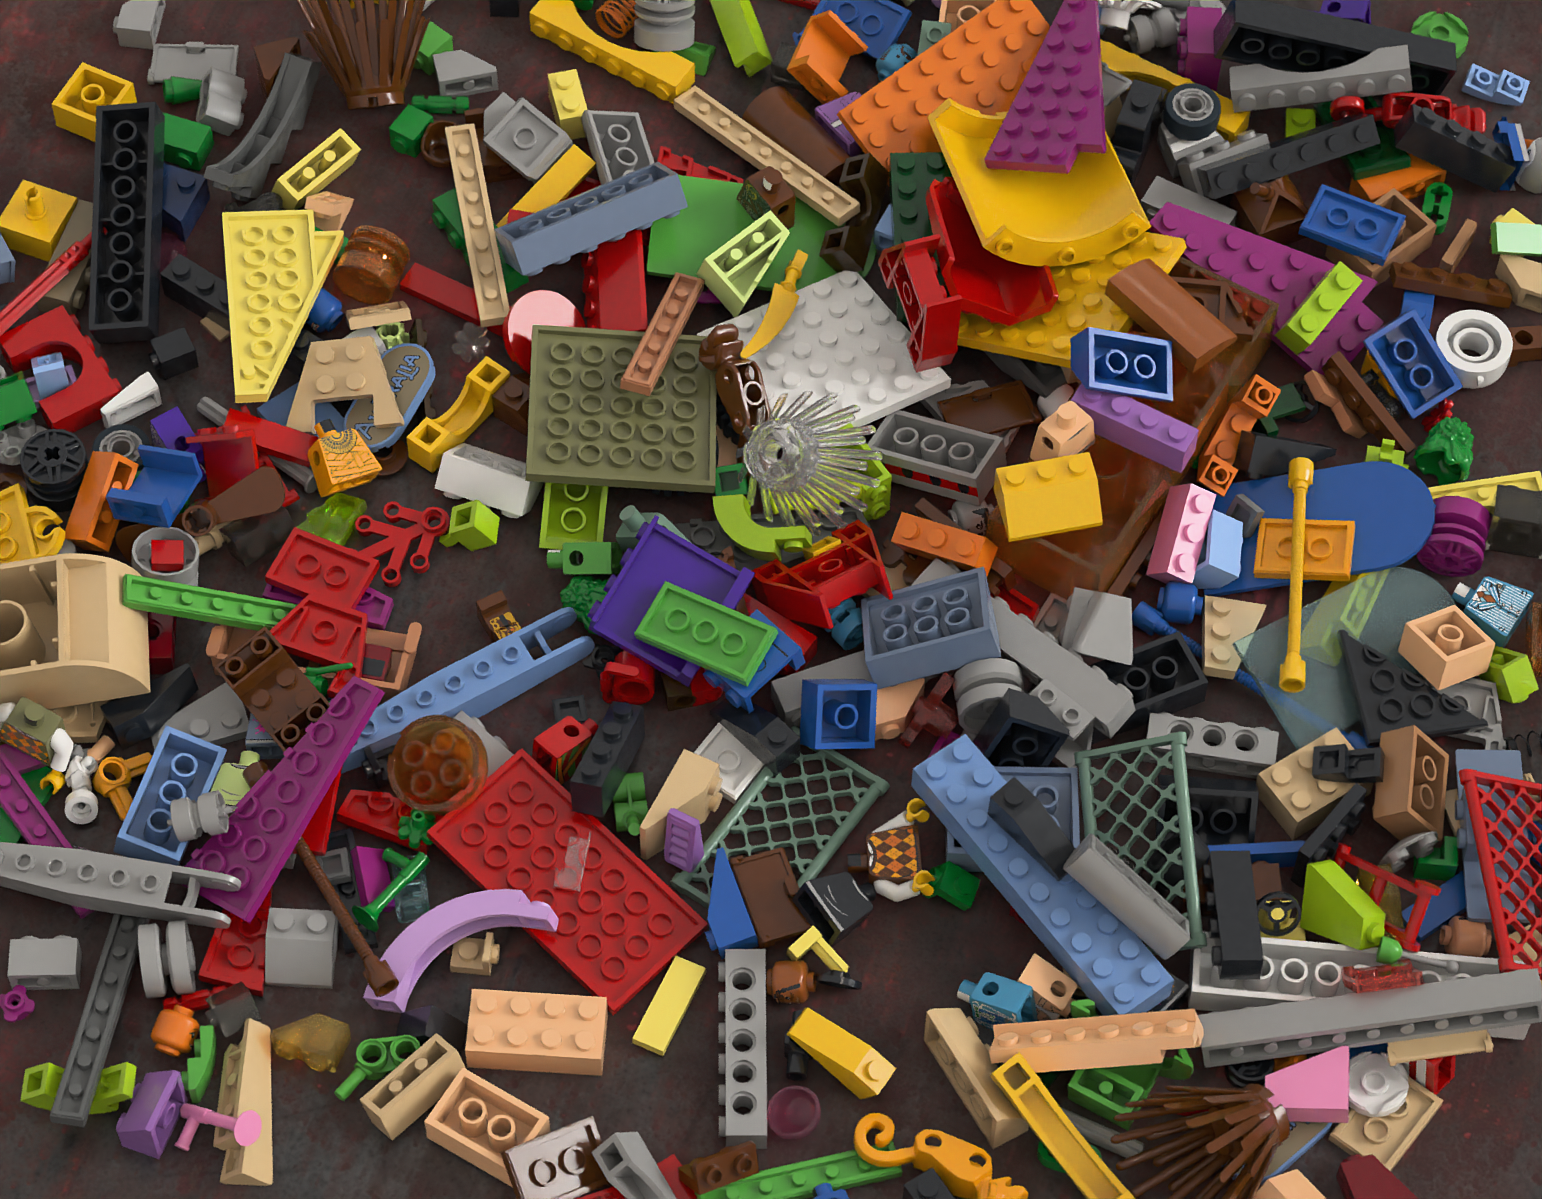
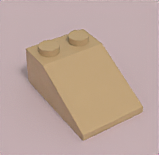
M686 749L683 750L640 825L641 858L648 860L665 848L667 814L671 808H675L699 820L700 824L707 819L711 811L715 812L718 809L723 796L720 793L723 781L720 778V764Z

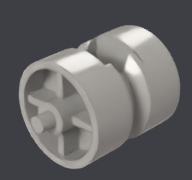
M1168 8L1153 11L1149 17L1146 15L1130 17L1128 29L1123 38L1124 41L1129 42L1133 53L1136 55L1149 52L1154 45L1161 48L1172 46L1177 43V27H1179V22H1175Z
M219 790L203 793L201 796H198L197 802L189 797L175 799L171 801V819L167 820V825L173 826L180 842L195 840L201 837L203 831L205 833L208 832L211 836L228 832V813H233L231 806L226 807L224 798Z

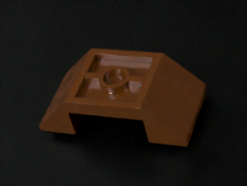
M266 626L214 667L283 752L289 746L293 748L307 733L305 729L310 723H316L330 707L327 699L315 688Z

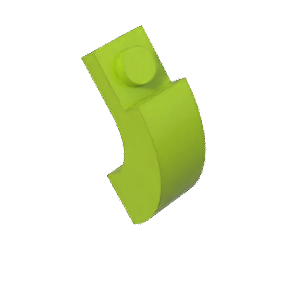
M744 494L713 497V506L718 522L732 542L746 554L764 561L777 559L781 562V550L783 549L786 552L796 553L801 552L803 548L812 547V534L805 525L768 528L753 522L750 503Z
M47 1062L25 1069L20 1101L51 1111L65 1068ZM124 1062L103 1069L89 1114L118 1110L119 1102L133 1098L137 1066Z

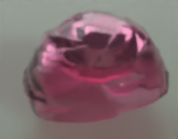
M788 1086L781 1089L771 1098L767 1108L769 1127L776 1135L783 1139L801 1140L815 1130L821 1118L820 1101L816 1094L805 1086Z

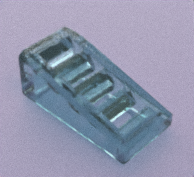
M410 855L405 857L412 860L416 855ZM392 864L394 880L402 869ZM426 866L411 881L414 883L406 885L395 896V908L399 923L414 922L430 911Z

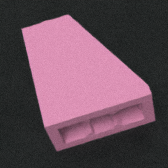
M1340 1046L1266 1075L1265 1088L1274 1094L1268 1098L1273 1107L1275 1108L1282 1104L1286 1110L1289 1122L1349 1123V1046Z

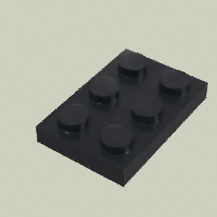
M1355 783L1299 849L1291 877L1293 883L1302 888L1305 884L1307 864L1324 861L1328 856L1334 858L1339 843H1343L1341 840L1347 834L1352 836L1357 831L1362 822L1359 817L1366 808V804L1363 802L1367 790L1364 787Z

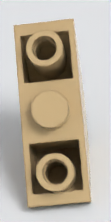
M1501 254L1495 274L1499 280L1508 284L1515 305L1542 313V263L1522 258L1519 255Z

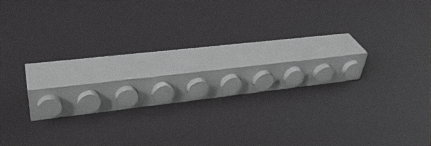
M1538 968L1519 969L1499 974H1483L1463 979H1448L1446 981L1426 984L1417 983L1411 986L1390 989L1381 988L1375 991L1346 993L1325 998L1315 997L1303 1001L1280 1002L1274 1005L1245 1007L1237 1010L1214 1011L1208 1014H1201L1198 1017L1204 1030L1201 1042L1204 1066L1208 1068L1325 1052L1340 1046L1354 1048L1542 1022V986Z

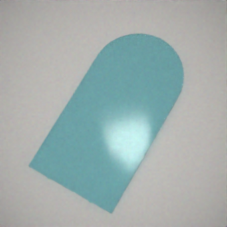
M1393 567L1374 571L1303 607L1301 610L1300 656L1301 660H1304L1306 663L1305 688L1296 693L1285 692L1279 687L1280 664L1284 663L1288 648V615L1239 639L1232 645L1292 743L1299 750L1336 727L1341 731L1360 721L1337 638L1339 630L1344 629L1349 633V636L1363 645L1366 643L1386 656L1387 660L1402 670L1405 668L1425 681L1426 678L1398 652L1405 624L1449 606L1456 605L1446 589L1430 576L1410 568Z

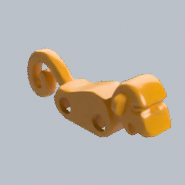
M870 1113L865 1115L855 1128L853 1139L855 1150L864 1161L871 1165L895 1167L913 1162L915 1168L925 1172L933 1167L951 1194L964 1199L1028 1198V1191L1023 1186H1011V1177L992 1179V1159L984 1149L940 1130L925 1129L915 1136L912 1147L893 1151H880L869 1145L866 1135L873 1128L879 1129L881 1132L875 1136V1145L879 1148L886 1147L893 1140L895 1126L892 1119L882 1113ZM928 1137H936L940 1140L941 1146L926 1145L925 1140ZM978 1155L985 1159L986 1164L981 1166L969 1159L972 1156Z

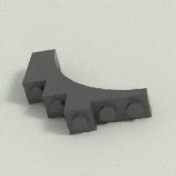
M285 52L270 95L249 133L225 159L217 164L207 166L203 178L213 181V187L231 191V197L249 202V198H260L270 164L282 163L291 130L303 129L322 62L297 53Z

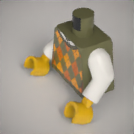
M21 697L17 704L13 702L0 704V740L52 768V771L40 781V787L44 789L51 782L54 786L52 793L54 795L66 783L62 772L66 771L73 750V741L66 733L63 719L26 697Z

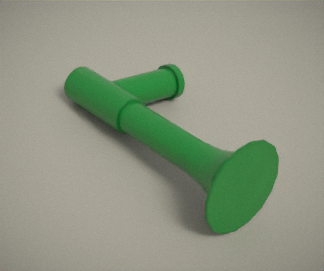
M390 847L384 850L382 854L383 861L389 862L402 870L370 904L364 907H352V913L364 927L373 932L378 931L377 919L384 907L430 862L427 855L423 852H418L411 860Z

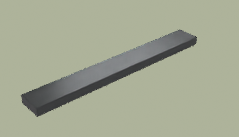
M114 914L50 1113L52 1123L85 1127L138 958V926L148 924L149 918Z

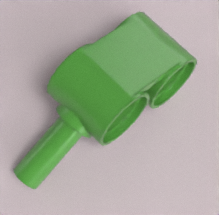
M643 772L626 773L613 798L617 832L629 831L631 835H638L640 833V825L648 813Z
M411 1035L364 1040L356 1050L357 1062L354 1064V1071L336 1089L334 1094L340 1100L345 1101L365 1078L368 1080L381 1079L386 1073L392 1072L406 1060L399 1058L402 1053H414L419 1049V1041ZM368 1057H380L375 1063L365 1062Z

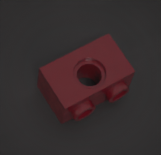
M148 612V638L157 637L154 640H149L150 674H166L175 669L176 616Z

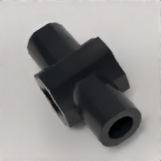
M803 1010L792 1012L791 1027ZM786 1032L784 1057L788 1058L786 1078L792 1081H804L807 1079L808 1061L812 1060L813 1057L803 1048L796 1047L797 1043Z

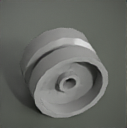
M989 658L977 660L966 664L956 671L952 678L954 696L957 701L959 725L965 730L977 734L1008 688L1025 693L1023 691L1024 681L1021 668L1015 662L1007 659Z
M187 920L168 922L166 926V943H163L161 929L156 923L139 925V957L147 999L165 996L168 989L167 975H170L172 988L177 995L195 993V954Z

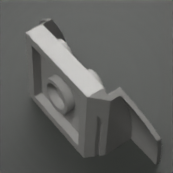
M503 92L484 110V145L528 181L533 180V183H537L573 145L572 140L564 130L523 97L515 102Z

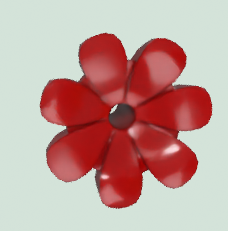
M1445 398L1440 401L1438 407H1434L1429 414L1431 416H1427L1422 420L1421 424L1425 426L1424 431L1429 433V430L1445 417L1450 418L1453 413L1450 410L1454 406V402L1451 399L1447 400Z

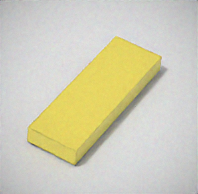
M675 956L632 1038L633 1044L661 1056L664 1055L706 974L705 967Z

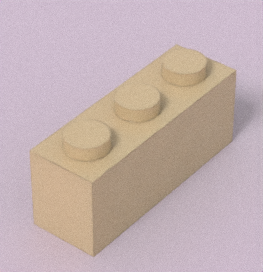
M436 1033L360 1099V1102L371 1122L393 1141L441 1099L462 1067L465 1069L466 1067L458 1051Z

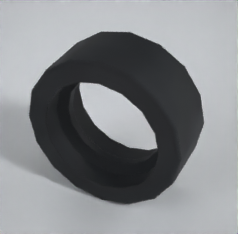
M1193 831L1196 869L1198 872L1207 861L1210 851L1197 833ZM1180 834L1169 838L1161 845V848L1168 854H1172L1177 848L1181 847ZM1156 850L1146 865L1154 873H1158L1166 863L1167 857L1159 850ZM1176 863L1172 864L1164 874V880L1172 887L1179 881L1184 880L1183 867ZM1163 883L1157 884L1161 889L1169 890Z

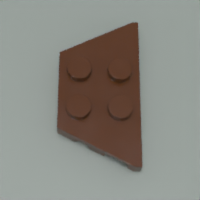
M1170 276L1238 336L1236 341L1252 342L1254 331L1252 327L1247 326L1243 318V310L1239 303L1234 300L1233 291L1227 281ZM1133 320L1132 331L1146 332Z

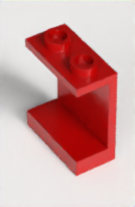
M241 425L222 427V432L217 433L216 427L197 429L198 435L185 437L186 444L202 442L209 497L195 499L194 502L201 499L212 500L259 468L254 429L241 430Z

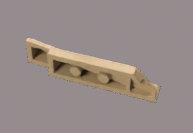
M248 1018L243 1023L244 1032L238 1045L231 1043L224 1053L217 1113L238 1118L245 1111H255L260 1116L262 1122L261 1132L253 1144L242 1146L236 1141L233 1131L215 1126L213 1146L223 1151L226 1150L220 1176L221 1183L268 1186L273 1183L270 1028Z

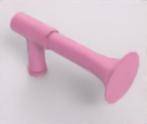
M185 1103L180 1108V1115L182 1118L187 1119L174 1146L188 1152L200 1123L231 1130L234 1132V1137L240 1145L249 1146L259 1137L262 1122L260 1116L251 1110L245 1111L238 1118Z

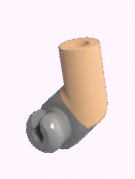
M103 735L92 748L82 749L80 745L73 744L69 763L75 756L82 758L91 756L99 764L115 747V743L108 736Z

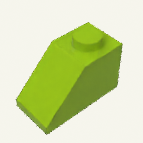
M1496 645L1487 672L1478 675L1481 680L1496 683L1498 699L1513 704L1525 701L1529 694L1539 689L1528 656Z

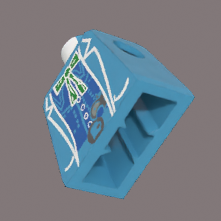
M987 972L983 974L978 984L965 979L958 989L957 997L971 1003L974 1020L992 1031L995 1024L1032 1022L1038 1019L1033 988L1027 984Z

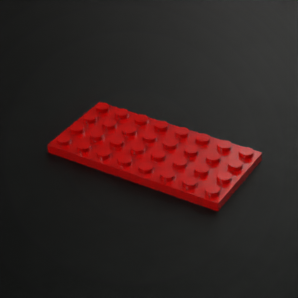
M522 748L427 831V837L483 891L496 889L522 890L530 902L540 901L550 905L559 918L556 932L522 928L592 996L607 997V1008L613 1016L708 927V923L594 815L572 812L571 794Z

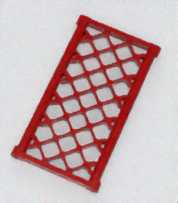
M1462 769L1458 773L1460 783L1464 786L1495 935L1499 955L1497 960L1499 972L1506 973L1519 969L1538 968L1539 977L1542 980V967H1539V963L1542 960V946L1533 937L1535 929L1542 935V900L1536 894L1538 886L1542 889V873L1539 874L1529 862V859L1533 856L1542 866V854L1539 851V845L1542 843V831L1532 820L1534 814L1542 819V784L1479 772L1473 769ZM1477 784L1489 786L1490 789L1486 793L1482 788L1477 787ZM1505 790L1514 791V796L1510 797ZM1493 792H1496L1504 801L1505 808L1503 810L1492 800L1491 795ZM1530 795L1539 796L1540 802H1535ZM1518 797H1521L1529 806L1530 812L1528 815L1518 806L1516 802ZM1482 804H1486L1495 814L1496 819L1494 822L1483 816ZM1509 809L1520 819L1521 824L1519 827L1507 816ZM1500 821L1512 834L1509 840L1498 829ZM1525 826L1536 836L1537 841L1535 844H1532L1524 835L1523 829ZM1488 834H1492L1501 843L1502 850L1500 852L1490 846ZM1515 839H1518L1527 849L1525 857L1514 847L1513 842ZM1506 851L1518 863V867L1515 870L1504 858ZM1494 864H1499L1507 873L1508 880L1506 883L1501 878L1496 877ZM1522 868L1534 881L1531 887L1520 876ZM1513 881L1524 892L1522 900L1510 888ZM1501 894H1505L1514 904L1515 910L1512 913L1507 908L1502 907ZM1528 899L1539 908L1540 915L1538 917L1528 909L1526 905ZM1519 911L1530 922L1531 927L1529 930H1526L1517 920ZM1507 925H1512L1520 934L1521 941L1519 944L1512 938H1509ZM1526 942L1537 953L1535 961L1523 949V945ZM1517 955L1525 964L1514 963L1513 956Z

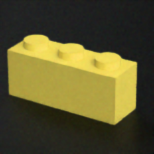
M340 128L279 177L270 194L286 210H298L305 204L308 196L319 193L353 165L361 149Z

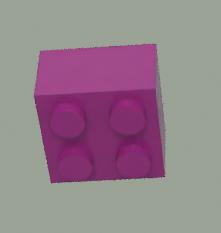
M1187 7L1185 18H1180L1179 36L1182 37H1177L1176 54H1179L1181 60H1177L1176 74L1217 91L1222 59L1214 58V28L1222 17V8Z

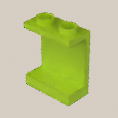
M849 423L824 436L823 471L830 473L831 476L838 475L850 468L853 472L858 471L860 479H863L865 482L862 485L861 511L868 522L871 519L881 518L890 510L892 475L853 425Z

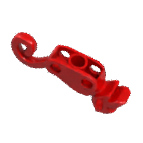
M1408 92L1389 93L1383 96L1381 107L1365 110L1364 100L1357 96H1342L1330 104V116L1336 121L1362 112L1372 114L1375 122L1382 120L1387 128H1394L1411 105L1415 104L1422 108H1429L1435 114L1447 120H1455L1462 127L1473 132L1478 131L1483 134L1486 131L1485 111L1481 108H1470L1469 105L1457 107V104H1452L1450 98L1439 95Z

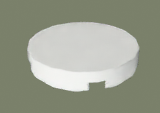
M1362 1052L1350 1059L1349 1107L1359 1114L1369 1117L1387 1116L1397 1111L1406 1100L1409 1089L1407 1071L1401 1063H1397V1066H1390L1387 1061L1388 1054Z

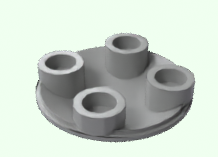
M31 418L28 421L17 423L16 426L0 431V463L19 465L21 450L27 440L47 429L36 425L35 421Z
M1436 831L1422 832L1400 840L1384 855L1379 863L1380 867L1385 868L1388 872L1395 873L1406 865L1404 861L1412 858L1414 855L1416 859L1428 856L1434 851L1432 846L1438 842V833Z

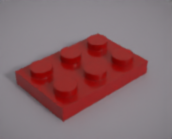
M294 527L266 573L265 580L270 585L303 598L310 594L356 609L380 568V564L377 559Z

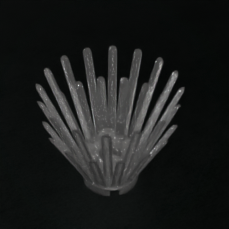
M805 391L777 418L788 397V393L779 396L767 421H765V405H763L757 411L756 427L753 430L747 424L744 427L743 434L748 443L745 442L744 447L738 448L736 452V458L744 456L745 462L737 475L739 484L742 483L748 472L750 473L747 501L753 506L758 481L764 515L769 522H773L770 490L785 527L797 525L784 495L814 536L821 535L818 527L822 525V522L802 496L839 529H843L847 526V523L838 515H842L844 509L819 489L858 511L864 512L868 507L867 504L847 494L850 493L857 496L860 493V488L837 477L874 488L879 487L880 480L840 467L866 471L868 468L867 462L855 459L882 460L883 453L881 451L832 447L865 444L866 438L863 435L876 433V428L873 425L821 432L854 421L855 416L853 414L861 410L857 405H851L807 422L837 402L836 398L838 395L835 393H829L791 418L813 394L812 391ZM782 447L783 454L782 457L778 460L777 452Z

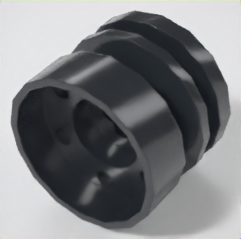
M49 429L39 432L27 440L20 455V464L30 498L37 506H45L53 512L72 510L89 463L83 442L75 434L63 429Z

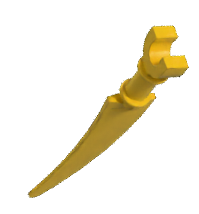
M798 249L793 260L789 262L785 269L786 276L784 281L780 284L774 283L771 299L762 323L750 342L740 352L741 358L746 359L769 344L789 320L799 299V295L795 293V284L802 275L801 270L808 258V254Z

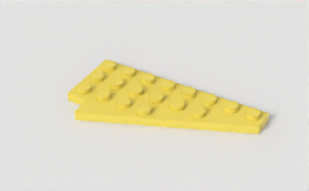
M313 209L222 212L235 403L268 401L344 242L343 230L315 231Z

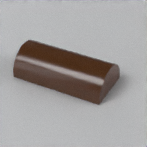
M782 86L769 88L749 104L742 117L744 121L835 186L840 185L839 182L845 160L851 156L786 88Z

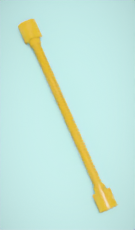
M1304 457L1292 459L1288 467V487L1294 493L1288 648L1283 664H1280L1279 687L1289 693L1302 691L1305 688L1306 663L1304 660H1301L1300 656L1306 494L1308 493L1309 486L1313 484L1314 464L1310 459Z

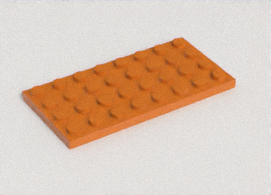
M996 0L843 108L836 115L865 154L871 153L888 172L890 153L942 152L927 117L948 98L965 107L979 110L983 115L995 116L996 112H1008L1050 29V25L1031 0Z

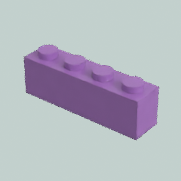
M1081 383L1071 399L1093 419L1095 434L1176 472L1182 473L1195 452L1199 429L1128 396L1086 389Z

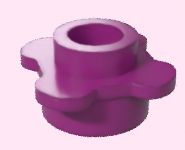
M16 985L7 994H0V1008H2L4 1019L7 1022L22 1020L35 1009V1002L27 997V990L23 985ZM17 1001L18 1005L13 1006L12 1003Z

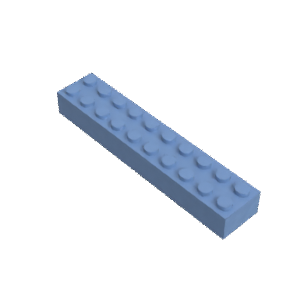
M966 734L914 767L911 783L913 789L1077 983L1085 995L1095 1002L1096 1008L1103 1016L1145 1013L1170 996L1174 979L1135 933L1069 874L1058 882L988 815L990 797L1007 782Z

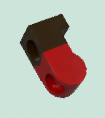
M703 667L698 670L689 687L661 672V685L668 712L717 701L721 697L723 689L719 686L714 688L705 680Z

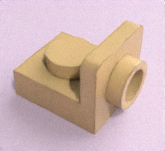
M486 932L485 939L464 937L453 944L450 971L490 976L492 964H498L500 944H495L494 933Z

